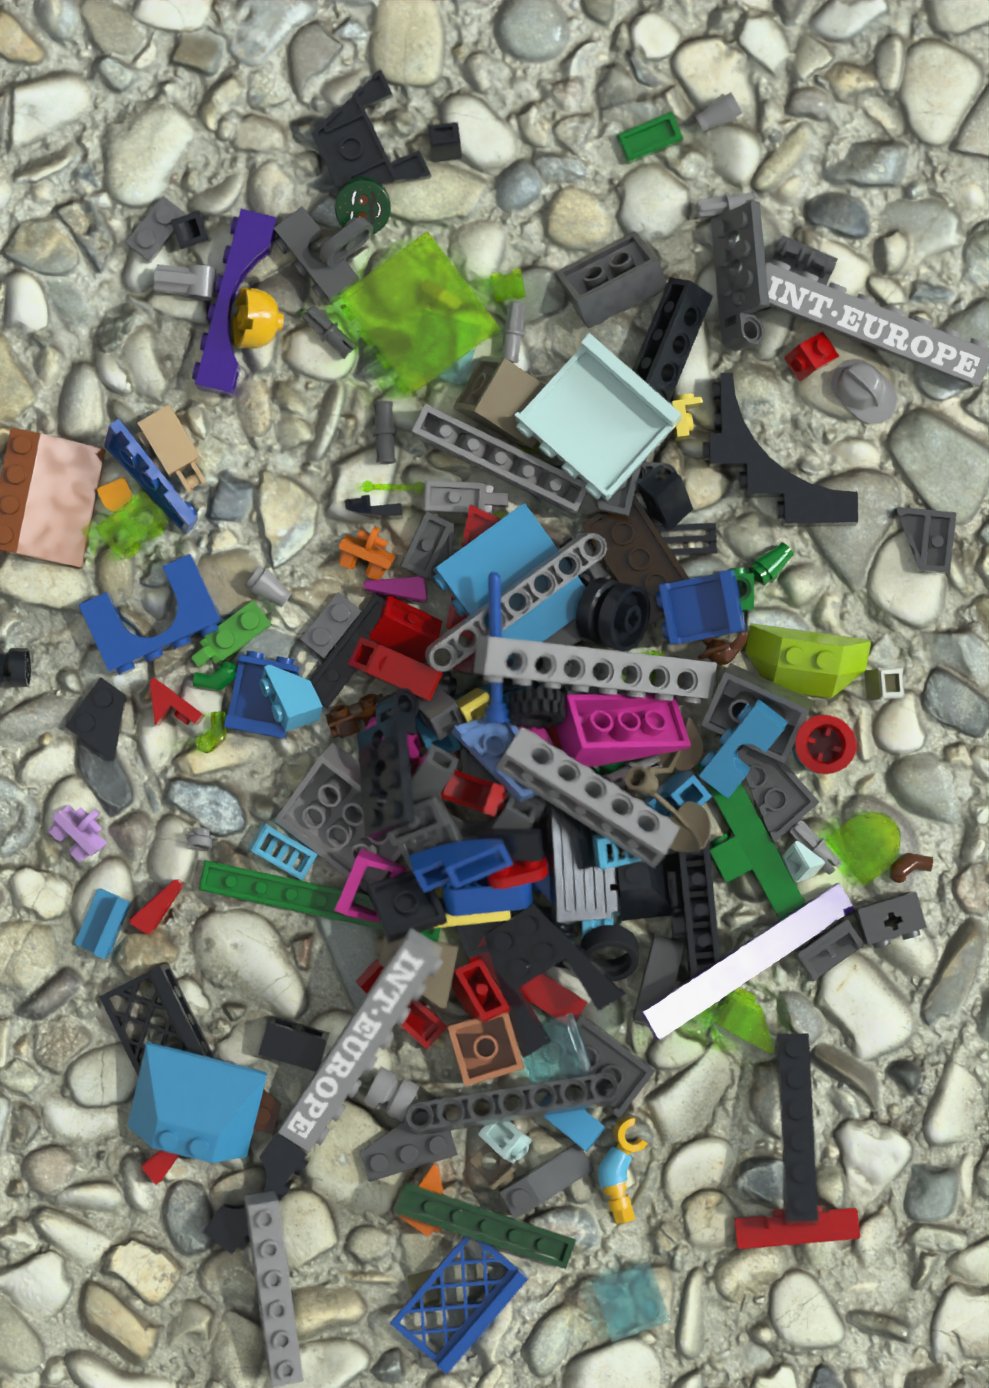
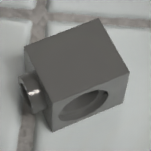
M438 685L430 701L421 697L417 698L419 702L418 715L421 722L439 740L448 736L455 726L465 723L456 702Z

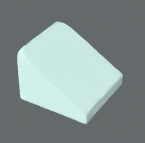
M799 841L794 842L781 856L795 883L812 878L825 865V862Z

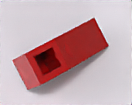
M360 637L347 664L399 689L407 688L416 696L429 701L443 674L434 668Z

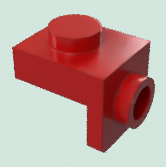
M822 331L799 344L784 359L791 371L801 382L815 371L833 362L839 357V354Z

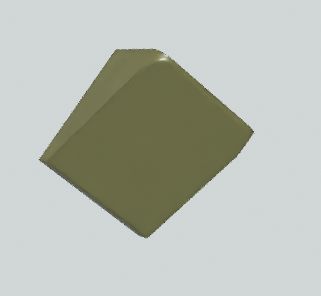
M878 668L865 671L867 700L905 698L902 668Z
M436 1268L407 1277L412 1296ZM440 1277L432 1285L440 1284ZM441 1288L428 1289L423 1294L424 1307L442 1305ZM420 1299L415 1304L416 1307H420Z

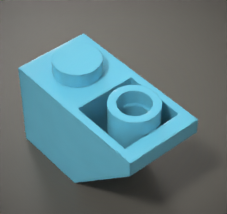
M272 665L264 666L262 679L259 681L263 695L269 697L272 703L274 719L277 723L281 722L285 732L319 721L323 706L311 681Z

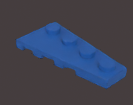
M119 418L110 424L104 447L186 535L195 527L198 519L194 508L187 501H183L174 486L164 477Z

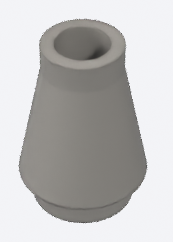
M731 92L725 96L722 93L695 117L704 132L710 128L737 120L736 117L742 114V111Z
M258 566L245 583V586L250 589V593L271 601L280 607L285 604L292 593L284 587L267 567L263 569L261 566Z

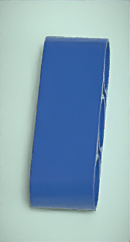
M485 876L456 889L452 881L442 885L443 909L445 913L451 916L521 910L529 907L533 902L532 883L506 889H494L488 885L487 877Z

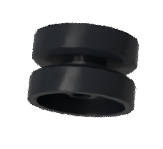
M599 577L591 581L584 589L578 602L576 627L579 636L585 642L606 646L610 649L624 652L632 650L643 639L648 628L650 618L648 594L640 586L620 583L608 578Z

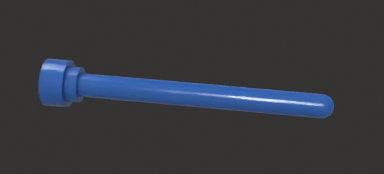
M492 572L488 576L489 636L502 638L501 580L497 572ZM503 680L502 683L490 681L491 702H488V708L485 709V722H509L510 710L506 708V702H503Z

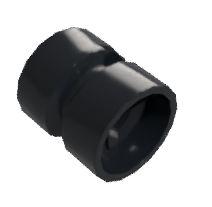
M0 648V688H3L5 683H8L10 687H29L31 681L29 649L10 648L5 653ZM7 663H11V673H8Z

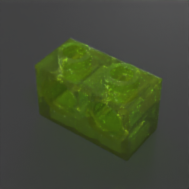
M143 490L95 527V529L122 560L124 557L131 559L142 550L141 544L147 539L155 540L167 530L165 525L169 521ZM144 511H152L154 514L152 523L147 526L140 525V514ZM122 529L128 530L130 533L129 540L122 545L116 544V533Z

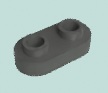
M364 217L350 219L341 231L334 236L327 237L321 243L319 257L330 267L337 265L370 238L373 233V226Z

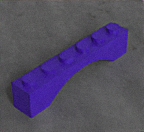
M241 209L239 217L234 216L232 220L230 234L234 235L231 246L227 245L224 251L223 263L226 264L224 275H218L215 292L219 293L216 304L211 303L207 321L211 322L208 333L204 332L200 343V350L203 351L201 362L195 363L192 379L196 380L195 385L200 390L234 397L241 368L234 355L230 338L232 305L238 289L247 274L271 253L276 236L274 227L278 225L276 217Z

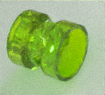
M520 268L512 269L506 275L500 272L490 273L495 303L505 302L508 297H513L516 300L526 298Z

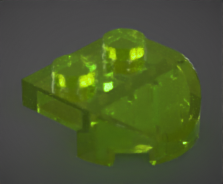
M865 810L853 815L847 822L827 836L825 840L863 887H865L894 863L900 853L902 835L898 825L890 816L883 812L878 813Z

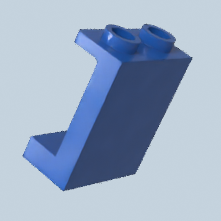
M734 570L722 571L718 574L673 583L659 584L660 591L656 592V601L659 610L664 609L666 621L661 622L664 639H669L670 645L746 631Z
M247 650L246 656L238 655V668L228 715L226 714L224 727L287 739L288 731L285 732L281 722L277 723L274 719L272 703L269 697L263 695L259 681L262 679L264 666L267 665L275 666L299 676L301 668L294 665V659L277 656L276 661L265 660V654Z

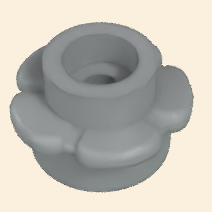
M201 827L192 828V832L185 835L188 840L187 847L198 851L211 850L212 841L216 839L215 836L210 835L209 829Z

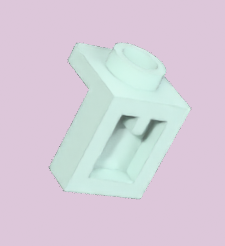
M511 1121L485 1125L478 1133L502 1158L511 1163L521 1159L527 1153L528 1145L532 1142V1139L520 1131Z

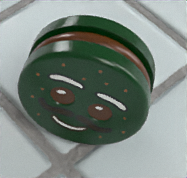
M356 177L348 180L340 187L335 198V215L342 228L350 219L364 217L373 226V235L387 224L391 213V203L387 190L380 182L369 177Z

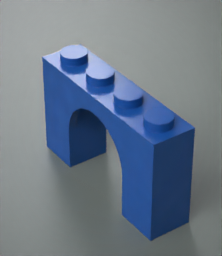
M191 554L162 566L175 593L178 609L173 624L158 636L147 638L130 633L123 624L111 595L107 592L79 604L80 610L109 672H117L119 676L134 670V664L145 659L147 663L162 657V651L173 646L174 650L180 649L191 643L189 639L200 633L202 637H205L219 630L217 625L222 624L223 621Z

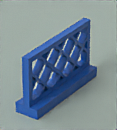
M467 1236L462 1237L419 1290L390 1321V1324L434 1361L437 1367L446 1375L528 1280L527 1274L510 1262L491 1244L476 1239L474 1240L482 1246V1258L464 1259L463 1248L471 1240ZM486 1250L494 1257L486 1258ZM460 1252L461 1260H453ZM488 1262H501L508 1268L499 1279L487 1278ZM483 1263L484 1280L466 1281L465 1264ZM461 1265L462 1282L444 1283L443 1271L447 1266ZM440 1276V1284L432 1285ZM488 1284H495L488 1292ZM484 1285L485 1297L481 1302L467 1303L466 1286ZM463 1287L464 1303L445 1305L444 1288ZM441 1288L442 1305L424 1307L423 1294L428 1289ZM420 1299V1307H413ZM468 1308H475L468 1316ZM464 1309L465 1320L460 1326L447 1327L446 1310ZM442 1310L443 1327L425 1328L424 1312ZM421 1312L422 1329L408 1330L400 1323L407 1313ZM453 1331H455V1332L452 1334V1336L448 1339V1334H447V1332H453ZM444 1332L445 1344L435 1353L426 1345V1334ZM416 1334H422V1340H423V1342H422L419 1338H417L415 1335H416Z

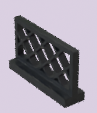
M168 962L99 996L138 1077L142 1064L139 1057L142 1048L145 1049L146 1047L144 1041L148 1028L164 1033L160 1044L162 1046L166 1045L168 1035L180 1039L182 1051L215 1059ZM149 978L155 988L152 1000L137 995L140 983ZM134 986L132 993L125 991ZM117 994L129 997L130 1000L126 1013L115 1010L110 998ZM135 1000L150 1005L146 1020L131 1016ZM155 1007L166 1011L169 1017L166 1028L151 1023ZM128 1021L144 1026L139 1041L128 1037L126 1033Z

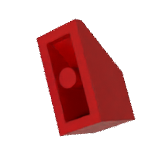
M482 958L454 970L452 989L467 1014L483 1023L510 1011L508 1003Z

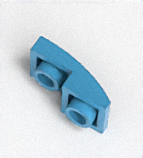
M548 1094L539 1106L545 1107L549 1105L552 1096ZM565 1095V1097H566L569 1101L574 1102L571 1098H569L567 1095ZM585 1110L543 1116L586 1152H588L606 1129L605 1126Z

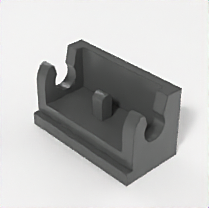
M843 918L797 950L794 955L810 978L815 981L854 952L864 947V943L849 920Z

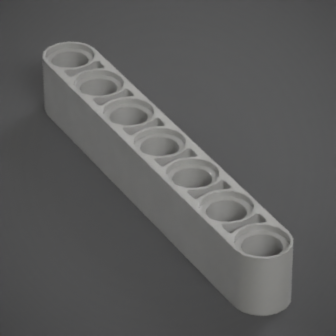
M590 532L580 534L502 591V631L599 561L607 550L604 538ZM593 538L596 541L597 549L592 555H587L584 551V543L588 539ZM568 556L572 561V568L569 572L562 573L559 569V562L563 557ZM544 575L547 578V587L543 591L538 592L534 588V580L537 576ZM519 593L523 598V603L520 608L512 610L509 606V598L513 594ZM489 603L484 604L427 647L425 659L432 668L438 671L450 670L476 651L478 635L489 636V628L484 624V617L489 612ZM464 630H470L473 634V640L467 646H461L459 643V635ZM440 648H445L448 652L447 661L443 664H436L433 659L434 653Z

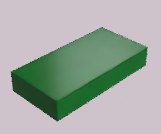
M672 112L616 134L627 164L683 142L684 139Z

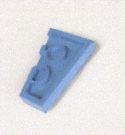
M485 717L455 726L451 733L518 802L539 796L496 768L519 731L516 725L513 726L511 722L489 723L485 722Z

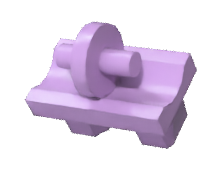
M67 805L61 811H57L52 817L55 821L50 827L49 833L60 842L70 835L76 843L69 851L78 862H81L88 856H93L108 844L98 834L103 828L95 821L100 816L97 810L88 814L82 807L75 811L70 805Z

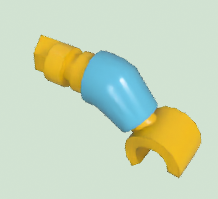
M624 1116L615 1123L613 1137L617 1146L616 1148L614 1146L610 1148L598 1166L599 1185L604 1187L605 1195L610 1196L607 1202L610 1211L613 1212L616 1224L636 1220L629 1194L624 1193L627 1190L625 1181L628 1178L626 1173L632 1160L629 1154L644 1149L648 1144L639 1137L634 1142L626 1141V1130L630 1126L635 1125V1117Z

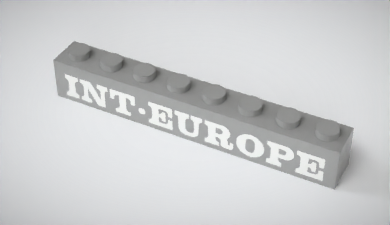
M774 260L772 264L766 263L770 307L975 388L981 385L989 365L987 343L971 338L970 342L958 338L959 332L943 327L942 331L930 327L931 321L919 316H914L912 320L902 316L903 310L891 305H886L884 309L874 305L875 299L859 293L857 297L846 293L847 288L830 282L829 286L817 282L819 277L805 271H802L801 275L789 271L791 266L783 262Z
M410 928L283 1120L278 1131L279 1134L308 1152L311 1151L315 1143L319 1145L323 1143L330 1131L327 1125L331 1119L334 1121L339 1119L346 1107L342 1103L347 1095L353 1098L362 1083L358 1079L363 1071L369 1074L378 1059L374 1055L379 1047L383 1050L386 1049L394 1036L390 1031L396 1023L400 1026L410 1012V1009L407 1008L408 1004L412 999L418 1001L427 986L423 983L428 974L434 977L443 962L439 959L442 951L441 946Z

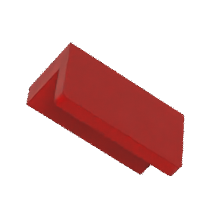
M388 595L383 602L380 618L370 631L369 638L422 663L425 660L427 647L439 638L443 621Z

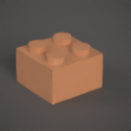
M508 1012L483 1023L471 1017L447 1025L465 1086L525 1069Z

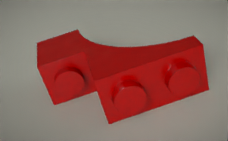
M417 757L410 770L411 774L422 758ZM454 770L452 777L441 792V797L472 810L495 816L496 811H500L505 801L503 791L505 787Z

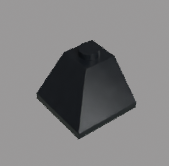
M676 854L665 855L655 868L643 861L617 866L621 921L670 916V911H673V908L670 906L667 871L678 869Z

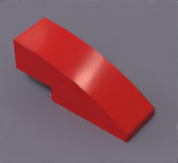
M376 959L360 975L356 983L364 992L368 993L384 967ZM412 999L407 1006L410 1012L401 1027L424 1048L428 1049L447 1029V1025L420 999L418 1001Z

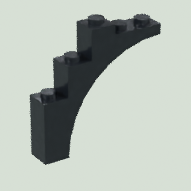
M720 373L718 381L713 382V400H718L719 412H714L713 424L714 430H719V433L709 434L707 442H702V459L708 460V468H744V471L739 472L740 490H745V498L781 497V501L776 502L777 519H782V527L855 526L858 523V492L833 490L811 484L789 473L771 459L754 439L743 420L735 395L733 373Z

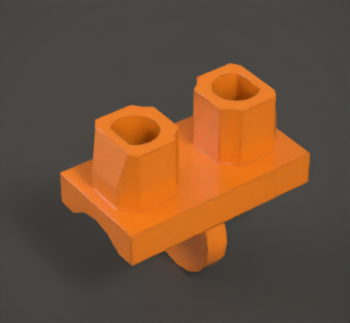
M374 526L371 534L360 529L357 538L348 534L345 535L338 547L341 549L338 564L348 569H354L360 557L369 561L365 575L374 580H380L386 570H389L394 564L397 555L385 550L388 541L378 537L381 528Z

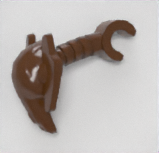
M741 632L733 642L721 638L701 640L707 647L698 656V659L701 660L708 657L712 662H716L719 665L730 663L742 647L746 645L748 632Z

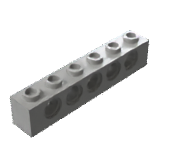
M427 404L424 405L412 429V436L574 516L577 515L588 492L584 488L587 483L579 478L573 479L566 472Z
M523 727L518 731L496 766L497 769L653 868L666 855L680 829L668 817L655 812L646 806L643 801L633 798L619 789L616 784L603 779L588 766L581 765L567 756L561 749L553 747L540 739L536 733L528 731Z
M275 1191L244 1196L268 1376L272 1387L302 1382L303 1374L279 1200Z

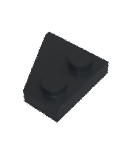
M100 677L65 727L114 761L117 758L119 734H121L122 716L125 710L127 695Z

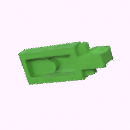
M252 600L220 624L218 631L205 636L199 642L203 648L191 658L199 668L210 660L218 664L221 661L227 660L272 624L254 600Z

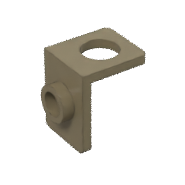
M488 1144L470 1159L472 1165L488 1181L492 1191L498 1186L503 1189L515 1178L512 1174L516 1170L515 1165L502 1158ZM492 1152L499 1157L500 1163L496 1169L487 1170L482 1166L481 1160L486 1153Z

